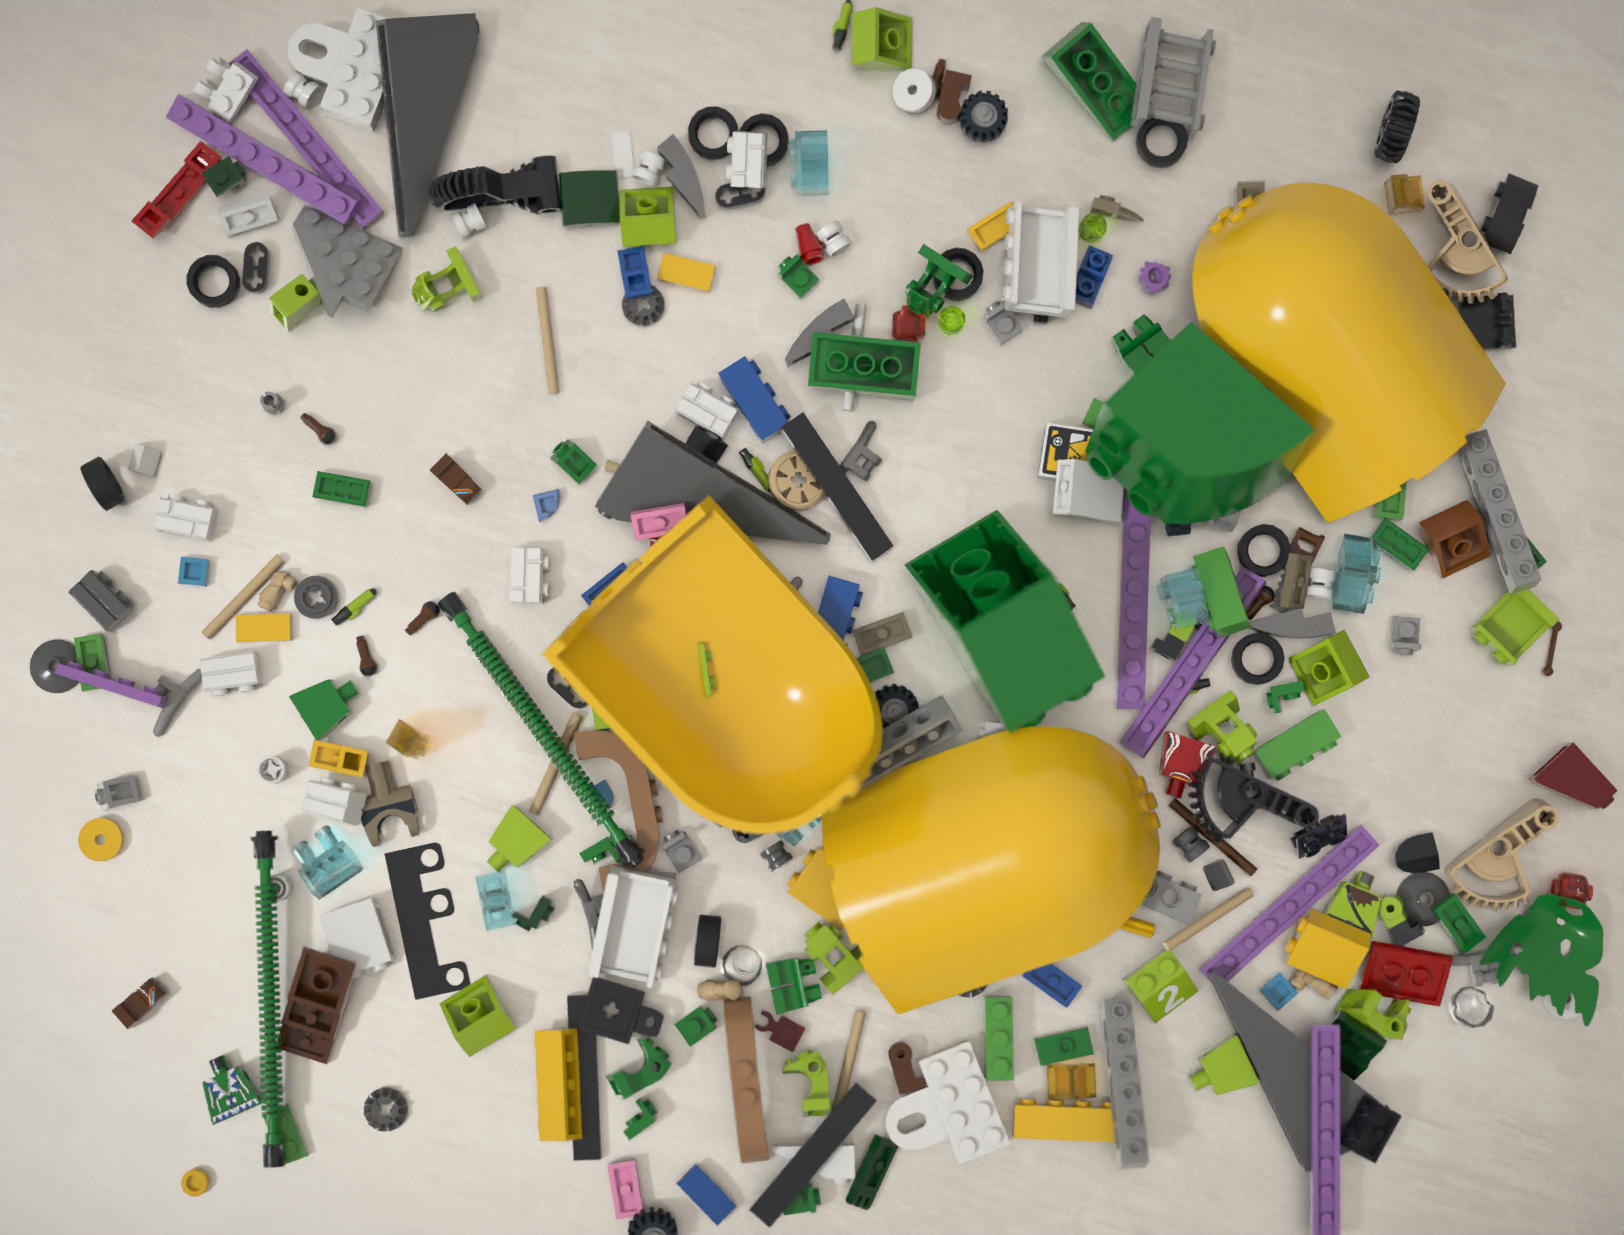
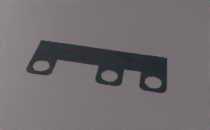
M430 843L385 853L415 1000L464 989L470 984L466 964L458 961L438 965L429 920L453 914L454 905L451 892L447 888L423 892L419 876L420 874L441 870L444 867L441 846L438 843ZM427 849H432L438 854V862L432 867H427L421 862V854ZM435 895H443L448 901V906L443 912H435L431 908L430 902ZM452 968L460 969L464 976L463 981L456 986L449 984L446 980V974Z

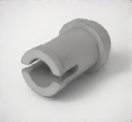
M270 391L265 392L266 396L261 395L260 403L267 413L277 414L283 409L284 401L280 395ZM274 399V406L269 405V402Z

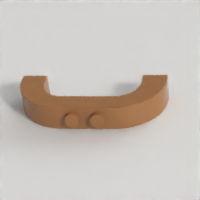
M600 730L574 733L578 760L597 757L610 758L621 766L626 775L637 833L636 843L640 848H644L646 852L642 855L644 860L633 868L629 865L623 867L622 862L612 866L648 873L659 851L660 832L658 823L663 822L660 806L655 807L653 796L658 795L655 779L650 780L647 766L618 735ZM611 865L599 867L603 894Z
M751 996L740 997L734 1001L726 999L724 1000L725 1028L741 1163L769 1161Z

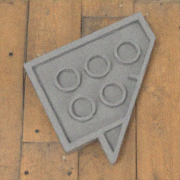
M306 205L300 211L292 227L296 241L328 316L333 318L342 301L367 312L400 257L402 247L352 225H344L333 217Z

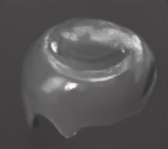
M748 945L732 947L720 961V975L724 981L736 980L743 988L753 984L762 972L761 957L755 949Z
M1468 986L1459 988L1451 996L1449 1010L1456 1023L1465 1028H1476L1485 1026L1492 1019L1494 1005L1488 1001L1486 992Z

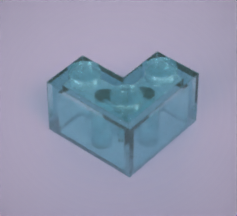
M827 130L795 131V139H790V162H796V172H791V188H797V196L829 195Z
M1344 533L1338 552L1337 578L1333 586V609L1364 614L1367 603L1372 604L1374 598L1373 585L1374 583H1379L1381 568L1377 567L1381 552L1377 550L1376 539Z
M1198 568L1168 574L1159 579L1160 584L1157 585L1160 601H1165V606L1169 605V609H1166L1169 625H1174L1175 630L1210 621Z

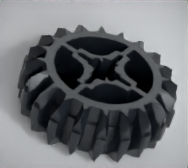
M1399 90L1393 93L1386 107L1375 142L1374 154L1376 158L1384 162L1396 164L1401 161L1417 121L1420 107L1418 96L1413 95L1411 92Z

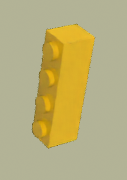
M578 1029L535 1031L534 1046L536 1049L535 1072L537 1076L539 1141L582 1139Z
M1020 1098V1103H1013V1138L1115 1142L1110 1102H1102V1106H1091V1101L1078 1100L1074 1101V1105H1063L1064 1100L1048 1099L1047 1104H1036V1099Z

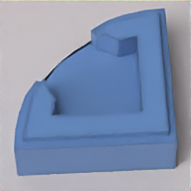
M559 489L533 495L539 522L548 519L557 510L560 502Z

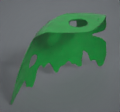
M1551 894L1540 895L1529 908L1526 917L1520 914L1515 916L1500 931L1482 956L1480 966L1500 962L1496 975L1499 980V987L1504 985L1516 966H1520V973H1527L1529 975L1530 1001L1534 1000L1538 995L1542 997L1549 995L1551 1003L1556 1007L1559 1016H1563L1565 1004L1571 991L1575 999V1013H1582L1584 1026H1589L1597 1005L1599 981L1595 976L1586 974L1585 971L1598 965L1602 959L1603 927L1592 910L1583 902ZM1566 907H1578L1582 910L1583 914L1580 916L1572 915L1567 912ZM1557 918L1563 919L1566 923L1563 925L1558 924ZM1565 939L1572 942L1571 951L1567 957H1564L1561 953V942ZM1518 941L1523 952L1520 951L1518 955L1513 956L1510 954V949Z

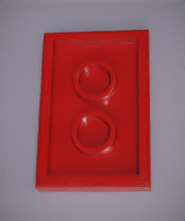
M1371 941L1359 990H1375L1383 997L1400 1000L1408 999L1411 1002L1440 1007L1453 957L1443 953Z

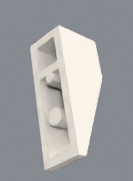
M841 1143L816 1174L826 1179H833V1184H848L849 1179H855L854 1143ZM772 1144V1152L790 1161L803 1144Z

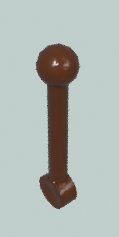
M1559 621L1553 627H1550L1553 632L1547 665L1543 668L1545 676L1553 674L1552 662L1558 631L1562 629V624Z

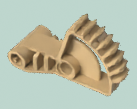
M1444 180L1434 181L1430 184L1427 194L1451 232L1452 237L1427 267L1432 273V270L1442 260L1449 269L1457 273L1474 275L1496 266L1502 279L1478 290H1457L1445 285L1435 277L1444 292L1448 291L1447 296L1450 300L1454 298L1455 293L1458 294L1457 302L1459 303L1463 302L1464 295H1467L1468 303H1474V295L1478 296L1479 302H1484V293H1487L1490 299H1494L1495 294L1493 290L1508 281L1507 273L1475 222L1456 187ZM1442 189L1448 192L1445 193L1447 195L1445 198L1439 197L1441 195L1439 192ZM1474 232L1477 235V243L1472 247H1467L1464 244V237L1466 234Z
M1533 799L1519 808L1499 828L1447 866L1448 875L1456 883L1452 892L1457 895L1463 891L1460 897L1463 901L1468 900L1471 896L1470 904L1472 906H1476L1479 900H1481L1480 907L1482 909H1486L1490 902L1493 911H1497L1499 903H1501L1503 910H1508V902H1511L1514 908H1518L1519 899L1524 904H1528L1529 899L1527 895L1530 894V889L1517 852L1545 830L1554 828L1559 822L1558 811L1541 799ZM1497 840H1502L1504 842L1503 850L1499 853H1493L1492 844ZM1464 864H1467L1477 876L1492 882L1507 881L1517 876L1521 889L1502 896L1479 894L1462 885L1454 875V872Z

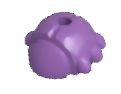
M1146 261L1144 263L1145 268L1140 269L1142 275L1139 276V280L1144 283L1145 289L1155 293L1162 290V287H1168V280L1171 279V275L1168 274L1170 267L1164 266L1161 263Z

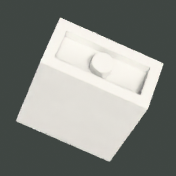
M1078 459L1058 460L1053 514L1098 519L1100 522L1105 523L1120 522L1123 486L1113 477L1110 480L1099 477L1091 469L1088 461Z
M369 898L319 915L331 954L356 963L353 979L364 976L362 970L371 967L374 972L388 968V962L394 960L376 910L378 906L375 898Z

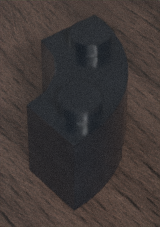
M1508 173L1504 182H1498L1493 194L1497 198L1490 216L1484 217L1480 226V230L1491 247L1508 254L1512 253L1525 224H1523L1527 210L1532 208L1538 189L1537 184Z

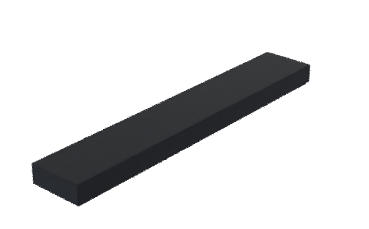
M804 412L780 427L869 561L875 560L892 548L893 544Z
M587 995L567 996L568 1028L577 1027ZM578 1029L582 1139L573 1140L574 1161L601 1160L597 1035Z
M855 1083L749 1210L770 1228L877 1100L858 1083Z

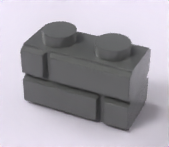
M90 570L68 593L106 631L112 632L133 612L134 609L129 605L132 600L122 590L116 592L110 586L113 581L103 571L97 573L94 570Z

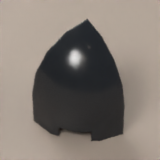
M695 426L686 444L717 463L728 447V444L719 437L717 439L711 438L706 433L707 430Z
M1433 832L1406 839L1398 847L1395 854L1396 865L1404 872L1422 873L1440 869L1439 853Z

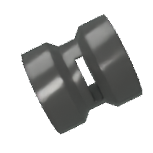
M1194 825L1187 828L1172 841L1177 848L1183 850L1184 857L1189 863L1210 847L1206 840L1198 836V830Z

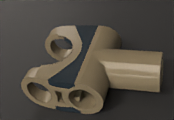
M389 761L365 766L372 794L367 795L364 808L361 809V822L373 847L381 845L379 835L381 833V825L391 815L400 817L405 825H408L411 837L418 836L420 834L418 809L411 785L395 788Z

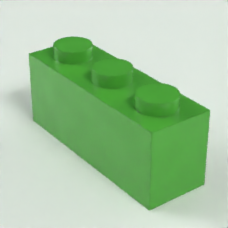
M1223 546L1193 556L1196 565L1191 566L1196 582L1201 581L1203 590L1199 591L1203 606L1208 605L1211 614L1206 617L1211 631L1216 630L1221 638L1251 628L1225 547Z
M1321 709L1256 748L1253 755L1268 779L1275 777L1279 781L1291 773L1289 768L1298 763L1302 767L1315 759L1312 755L1321 749L1325 753L1337 746L1338 744L1335 740L1340 738L1341 735L1325 709Z
M983 996L986 1081L1014 1080L1012 997Z

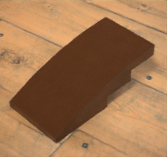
M303 947L281 1021V1038L277 1039L281 1041L282 1045L276 1047L323 1064L329 1063L356 967L355 962L309 947Z

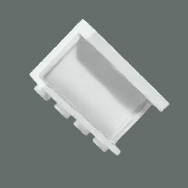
M1016 200L1011 208L1007 209L1005 218L1006 224H1009V234H1006L1004 248L1008 250V258L1005 259L1003 265V275L1007 276L1006 285H1004L1002 290V301H1005V310L1068 318L1075 310L1079 208L1069 206L1065 211L1025 207L1022 206V201Z
M610 866L587 976L598 978L599 973L646 982V988L652 989L654 980L659 981L662 965L657 964L659 955L664 956L668 940L663 939L664 930L670 931L673 914H668L670 904L675 905L678 889L673 888L675 879Z

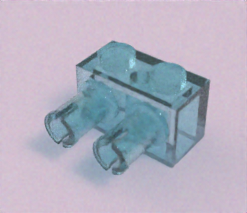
M328 825L321 828L327 836L326 838L320 830H317L314 834L325 850L318 857L314 855L307 841L298 843L304 853H302L297 845L292 848L293 854H295L303 866L297 872L310 892L318 900L364 870L352 849L344 840L339 842Z

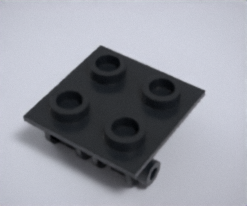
M1502 292L1497 293L1494 299L1484 296V302H1479L1478 296H1474V303H1468L1467 297H1464L1463 302L1460 303V316L1482 349L1516 348L1513 295Z
M1344 813L1340 816L1330 815L1320 820L1321 825L1317 822L1314 829L1311 827L1307 831L1304 828L1293 833L1294 837L1290 838V841L1294 848L1297 847L1298 858L1312 857L1319 853L1321 848L1329 844L1336 845L1342 842L1345 836H1347L1346 814Z

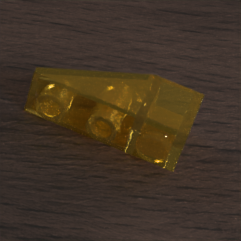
M401 719L398 720L386 741L388 745L402 755L413 759H418L419 756L424 757L431 745V742L428 741L430 735Z

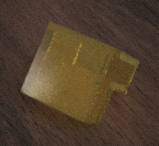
M1407 174L1391 175L1384 182L1389 215L1420 212L1425 209L1421 175L1409 177Z
M1058 1063L1047 1065L1048 1099L1079 1100L1096 1097L1095 1063Z

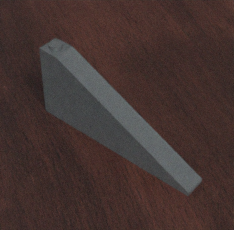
M475 13L390 18L376 21L398 237L414 236L478 42L480 26Z
M648 420L595 504L598 512L608 519L613 517L618 521L632 522L631 512L679 503H684L687 515L709 495L747 536L827 545L831 535L830 532L796 511L783 506L770 495Z
M1213 970L1207 971L1300 1167L1305 1172L1310 1171V1046ZM1341 1071L1340 1136L1363 1095H1367L1379 1102ZM1340 1144V1156L1351 1151Z

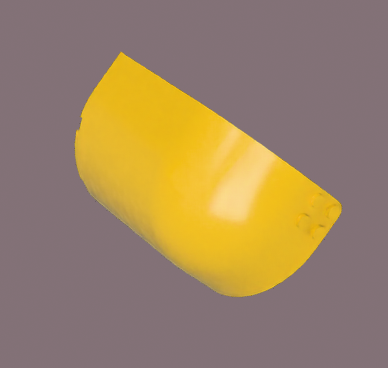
M1294 183L1272 188L1253 198L1249 195L1239 201L1237 206L1233 208L1227 206L1217 213L1218 218L1208 226L1209 231L1200 242L1193 263V296L1201 329L1315 429L1292 473L1327 523L1396 494L1402 490L1400 485L1413 477L1418 481L1459 450L1467 442L1465 436L1471 430L1476 432L1491 413L1506 383L1400 226L1381 208L1369 200L1339 187L1319 183Z
M709 495L651 545L649 550L639 558L641 562L636 559L591 602L592 604L585 611L583 610L542 653L546 660L683 804L705 819L733 830L757 834L786 832L810 823L828 809L833 812L843 803L844 800L842 798L846 795L851 798L862 788L861 783L871 775L869 769L875 762L882 745V720L878 702L872 686L854 654L832 627ZM704 642L705 651H711L712 662H707L709 676L714 675L716 689H711L712 696L706 697L698 645V643Z
M1050 726L1023 727L1012 733L1008 730L998 732L905 765L858 791L853 797L844 799L843 803L833 812L828 809L821 815L826 867H832L835 880L831 881L830 884L842 922L851 943H857L863 954L859 959L866 972L898 1015L1074 956L1108 938L1134 914L1153 884L1160 858L1158 828L1161 827V823L1154 809L1158 807L1154 793L1148 792L1144 777L1138 776L1131 763L1119 750L1088 733Z

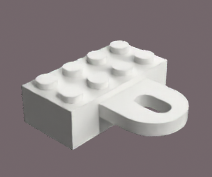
M357 8L348 33L319 23H310L298 28L288 42V57L293 67L299 73L328 84L320 104L323 113L375 132L384 108L376 21L388 18ZM312 42L326 47L327 55L322 59H316L302 54L300 48L303 43Z
M968 1039L917 1059L928 1086L898 1098L891 1104L886 1114L885 1125L887 1133L897 1146L914 1151L949 1139L959 1165L1010 1145ZM914 1113H922L926 1117L924 1126L911 1132L902 1133L897 1128V1123L900 1119Z

